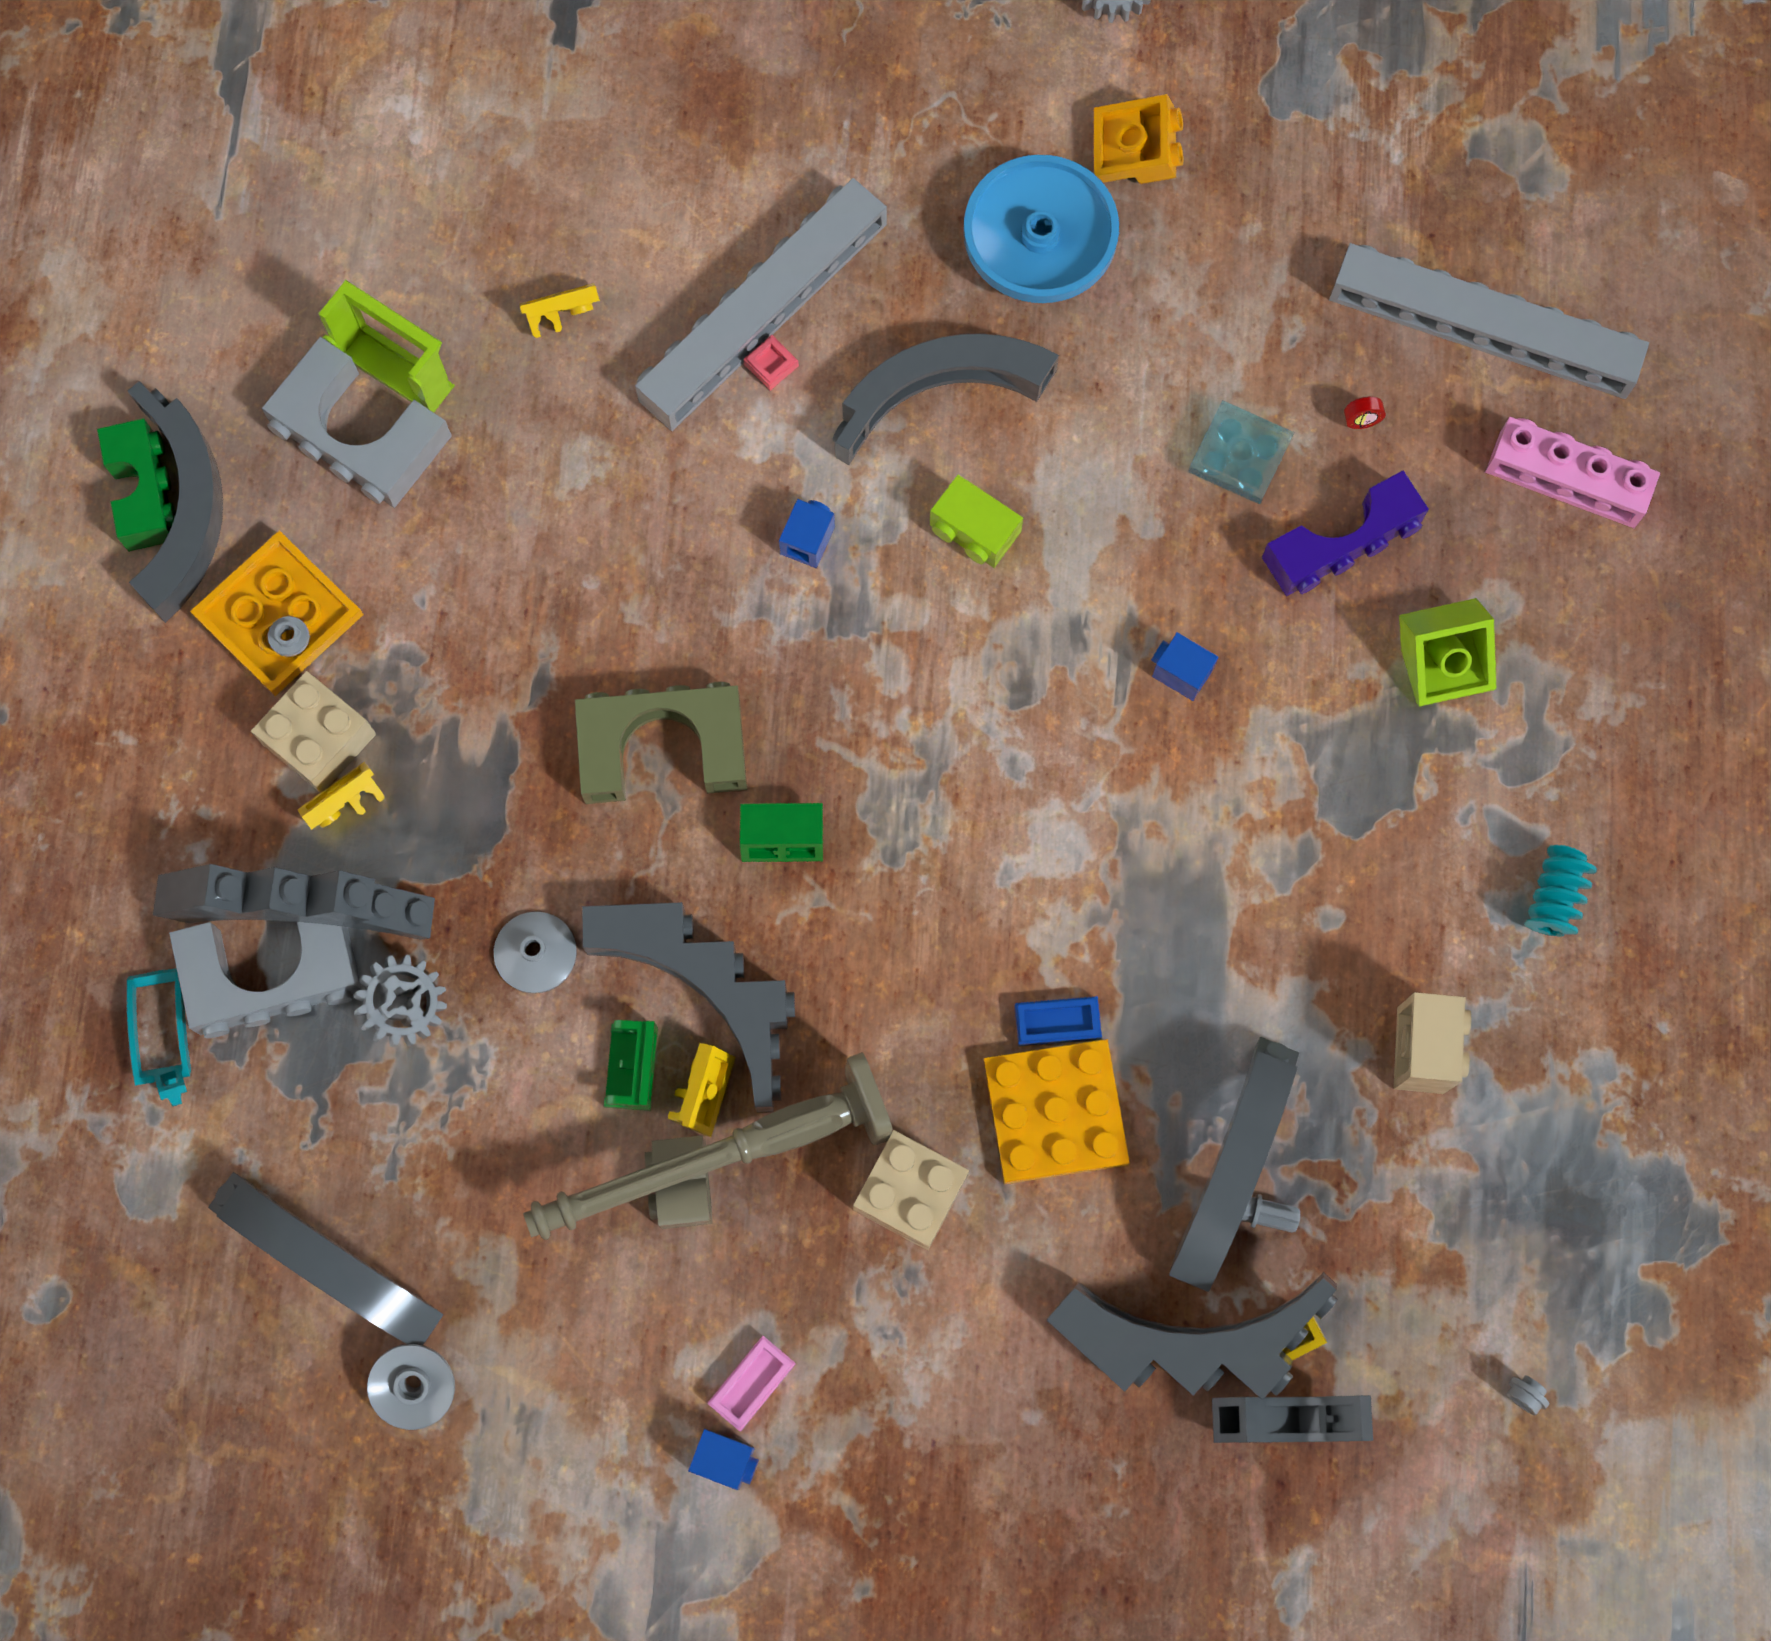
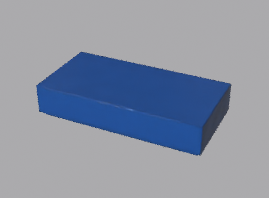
M1098 996L1021 1002L1014 1005L1018 1046L1101 1040L1102 1038Z

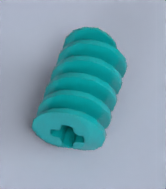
M1550 845L1547 848V855L1550 858L1545 859L1542 864L1545 873H1542L1537 880L1541 888L1536 889L1533 893V900L1536 903L1532 904L1528 909L1531 919H1527L1524 925L1532 931L1548 936L1577 935L1579 929L1568 922L1569 919L1581 920L1583 918V913L1573 908L1574 904H1587L1588 898L1578 893V889L1592 888V882L1582 876L1583 874H1595L1597 868L1587 862V855L1582 851L1566 845Z

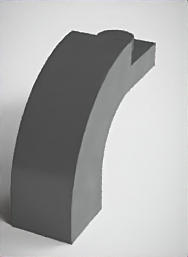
M1370 1395L1265 1397L1263 1400L1260 1397L1212 1398L1214 1443L1373 1441Z

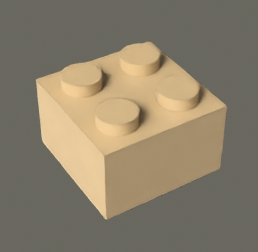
M308 671L295 682L251 730L264 747L320 793L333 783L376 735L365 718Z
M1414 992L1397 1007L1394 1089L1444 1094L1460 1084L1462 1077L1466 1078L1468 1076L1470 1056L1469 1052H1463L1464 1035H1469L1471 1029V1011L1465 1010L1466 997Z
M893 1130L853 1205V1210L928 1251L960 1192L969 1170Z

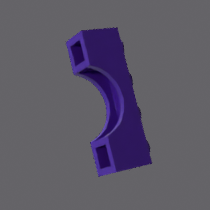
M1404 470L1369 488L1362 502L1364 522L1355 532L1343 537L1329 538L1317 535L1301 525L1267 544L1262 559L1286 597L1296 591H1299L1300 594L1309 592L1321 583L1320 578L1331 572H1333L1334 576L1340 575L1350 569L1355 564L1354 560L1364 554H1367L1368 557L1375 556L1388 547V541L1399 535L1402 539L1408 538L1422 528L1421 522L1429 508Z

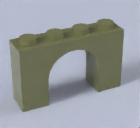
M713 682L707 684L706 688L690 689V687L685 685H675L666 688V692L649 693V690L632 689L626 691L625 695L609 697L607 693L595 692L585 695V699H575L580 787L585 804L626 801L623 764L625 746L637 729L655 720L680 722L689 727L698 736L702 747L704 784L707 794L747 790L738 685L730 686L728 682Z

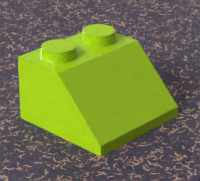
M1477 598L1399 615L1401 652L1415 700L1419 707L1497 690L1494 618Z

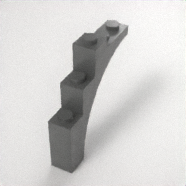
M207 864L158 875L153 916L189 924L220 920L304 922L365 929L423 940L429 939L431 936L435 898L376 884L373 878L341 870L310 876L277 867L247 873Z
M682 902L582 906L583 948L586 954L589 956L621 957L654 966L679 978L702 995L727 1022L743 1050L751 1073L757 1113L774 1112L773 1101H781L780 1075L773 1076L772 1059H780L779 1034H771V1030L788 1029L787 1017H795V993L787 992L785 980L737 982V978H744L743 953H736L734 941L686 943V939L694 938L693 915H686Z
M1323 1272L1298 1296L1269 1313L1237 1324L1196 1328L1168 1326L1138 1318L1105 1302L1079 1282L1051 1313L1047 1321L1124 1392L1132 1383L1138 1388L1143 1385L1156 1369L1151 1364L1154 1360L1193 1396L1201 1387L1208 1392L1224 1374V1371L1219 1368L1223 1364L1263 1400L1270 1391L1277 1396L1293 1378V1375L1288 1372L1292 1368L1293 1360L1282 1350L1287 1347L1290 1351H1293L1308 1334L1309 1331L1304 1328L1308 1321L1314 1315L1322 1319L1335 1305L1338 1299L1333 1294L1337 1290V1283Z

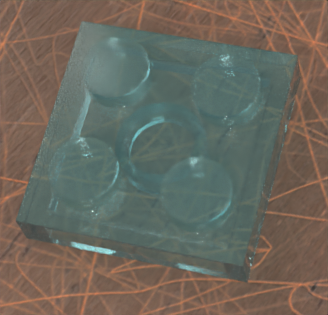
M1222 400L1188 472L1261 504L1292 440L1294 432Z

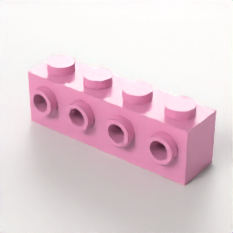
M1510 416L1500 431L1485 471L1487 474L1635 528L1646 515L1660 476V472L1650 469L1644 462L1625 460L1612 455V452L1604 447H1591L1575 441L1572 436L1566 433H1553L1537 427L1531 420L1525 418L1515 419Z

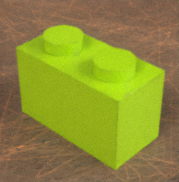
M960 475L955 477L930 511V526H932V531L940 539L951 543L953 540L965 548V553L973 561L979 564L986 562L993 568L996 567L1022 531V516Z

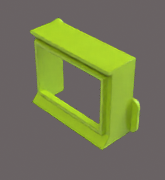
M345 280L319 312L320 319L328 335H324L322 338L349 355L356 367L408 401L416 400L432 412H435L455 385L448 381V376L438 354L442 342L349 281ZM361 311L423 350V355L420 358L414 356L368 326Z

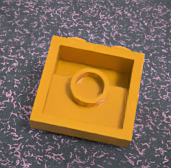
M1168 94L1094 107V174L1103 183L1133 177L1137 179L1139 184L1176 178V167L1182 166L1184 162L1181 143H1176V132L1183 130V117L1180 108L1174 107Z

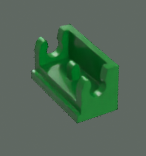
M823 803L740 804V852L742 862L823 861Z
M614 1020V1024L612 1023L606 1094L604 1098L605 1108L651 1111L658 1027L655 1021Z

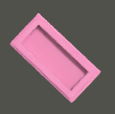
M762 1336L707 1404L741 1432L796 1363L767 1338Z

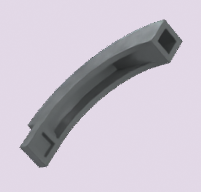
M960 334L941 337L903 350L868 373L842 403L844 421L838 426L833 436L835 456L840 461L850 465L869 434L888 412L908 398L938 386L954 383L990 384L1018 392L1037 402L1057 372L1059 355L1021 339L990 334Z
M139 381L128 390V393L170 443L178 468L179 499L176 515L165 542L149 564L129 583L166 623L194 593L213 559L223 519L222 484L217 462L210 445L178 398L169 403L156 388L149 392Z
M1263 1037L1259 1038L1223 1143L1197 1206L1177 1247L1169 1276L1207 1292L1210 1291L1245 1214L1276 1135L1298 1068L1296 1063L1299 1052L1287 1048L1283 1044Z
M234 1172L226 1183L218 1189L214 1200L208 1207L217 1214L216 1216L274 1259L405 1344L424 1345L444 1315L418 1295L385 1276L318 1232Z

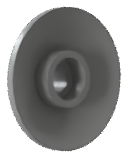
M527 912L511 919L499 932L494 945V962L500 976L511 987L526 993H543L559 986L570 975L577 956L576 942L569 927L558 917L545 912ZM531 943H538L541 947L540 952L535 956L526 954V948Z
M404 1344L386 1351L375 1362L368 1377V1398L377 1415L388 1424L406 1430L422 1429L436 1423L448 1411L455 1394V1379L448 1362L438 1352L419 1344ZM409 1376L418 1377L421 1381V1386L417 1388L410 1387L407 1384L406 1378Z

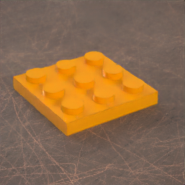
M280 530L190 611L274 696L279 694L364 615L361 609ZM286 616L302 620L310 633L309 643L305 650L291 657L277 654L268 642V631L271 625L276 620ZM285 631L281 639L284 641L292 639L294 631Z
M1108 1039L984 1058L983 1062L1004 1185L1130 1164Z

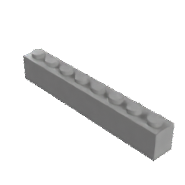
M854 178L844 187L841 185L836 187L829 195L827 203L818 212H810L803 219L800 229L790 238L788 236L784 237L776 245L773 255L764 263L759 262L754 265L748 272L746 280L737 289L731 288L721 298L719 306L710 315H702L695 322L692 332L686 338L671 344L665 352L664 358L655 367L650 366L641 373L635 385L639 403L669 430L673 431L744 363L743 359L773 335L887 225V206Z
M1349 244L1329 301L1622 399H1626L1637 384L1650 343L1639 339L1633 333L1617 332L1602 327L1594 320H1581L1564 314L1558 308L1542 307L1527 302L1519 295H1506L1491 290L1479 282H1466L1454 278L1443 270H1430L1415 265L1413 261L1404 257L1394 258L1379 253L1375 248L1368 245Z

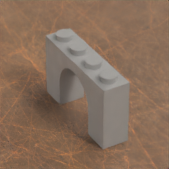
M319 337L262 407L264 414L269 420L267 427L285 441L290 437L300 444L298 448L310 459L317 462L321 458L331 465L329 469L344 482L349 483L352 479L362 486L361 491L375 503L380 504L382 501H385L395 508L452 437L448 425L444 419L416 400H413L391 429L383 437L372 443L348 445L332 438L327 432L329 413L334 404L359 375V372L349 355L322 337Z
M211 922L170 932L189 1029L199 1035L204 1034V1038H216L230 1032L229 1028L245 1024V1027H257L271 1021L270 1017L286 1013V1016H299L310 1012L312 1005L327 1002V1005L334 1006L351 1001L352 995L356 991L362 990V987L358 981L360 978L348 927L297 922L302 944L298 967L282 985L263 992L247 991L235 984L229 971L221 930Z

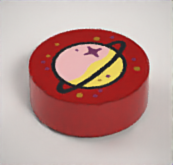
M1373 396L1356 399L1350 402L1344 409L1347 426L1352 429L1372 427L1380 423L1386 416L1383 401Z

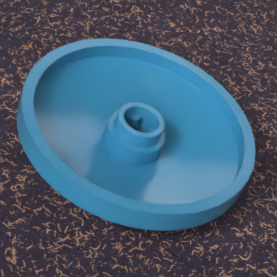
M1052 155L1023 156L1007 161L993 169L978 183L972 192L964 216V243L975 270L989 285L1004 295L1031 303L1063 301L1075 297L1092 287L1110 266L1119 236L1117 208L1103 182L1082 165L1069 159Z

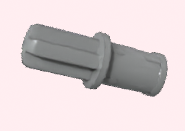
M1257 1194L1256 1198L1251 1197L1242 1221L1249 1222L1252 1228H1255L1256 1224L1293 1233L1296 1232L1299 1226L1300 1210L1296 1207L1263 1200L1262 1195Z

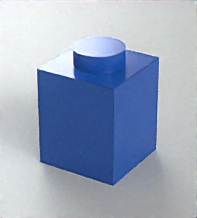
M797 499L779 539L780 555L817 569L835 529V516L830 511V508L815 500H809L807 503Z
M1177 632L1170 643L1163 640L1152 657L1151 661L1156 663L1152 677L1194 701L1214 670L1219 657Z
M704 1429L688 1472L732 1489L740 1490L742 1482L750 1485L759 1459L752 1457L755 1450L754 1447Z

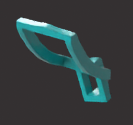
M177 968L128 976L127 1023L135 1086L156 1082L161 1100L168 1098L172 1107L182 1104L181 1094L187 1092L183 1078L190 1077L191 1063L188 1050L185 1006ZM175 981L176 1022L181 1065L142 1071L137 1030V987Z

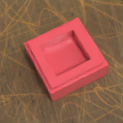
M773 335L768 337L743 359L744 365L770 391L799 367L798 360Z

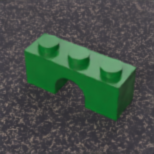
M144 418L97 429L103 464L115 480L126 477L139 478L138 486L131 495L126 498L110 501L118 540L128 552L163 544L172 527L176 510L173 503H168L166 491L171 490L172 487L166 467H161L159 455L164 454L165 449L159 431H153Z

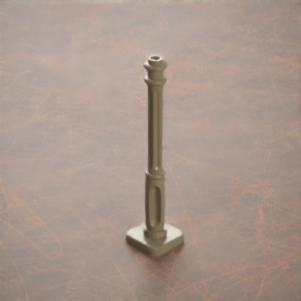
M861 1052L847 1059L845 1076L848 1085L840 1087V1093L823 1095L787 1106L758 1119L743 1129H734L733 1135L590 1189L569 1196L561 1191L557 1194V1200L541 1206L538 1201L532 1202L531 1210L523 1213L531 1238L540 1235L542 1239L548 1240L552 1230L566 1226L569 1230H574L577 1221L741 1160L743 1163L748 1164L752 1162V1159L772 1156L805 1146L835 1133L850 1123L854 1127L864 1124L867 1135L873 1145L887 1142L892 1134V1125L864 1053Z

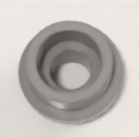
M292 616L276 620L268 631V642L271 648L277 654L285 657L300 654L305 650L310 639V633L305 623L299 618ZM293 630L294 636L288 641L281 639L285 631Z
M1526 1375L1522 1380L1516 1377H1512L1509 1385L1511 1388L1506 1395L1520 1408L1536 1416L1540 1409L1546 1410L1549 1406V1401L1544 1397L1547 1390L1540 1383Z

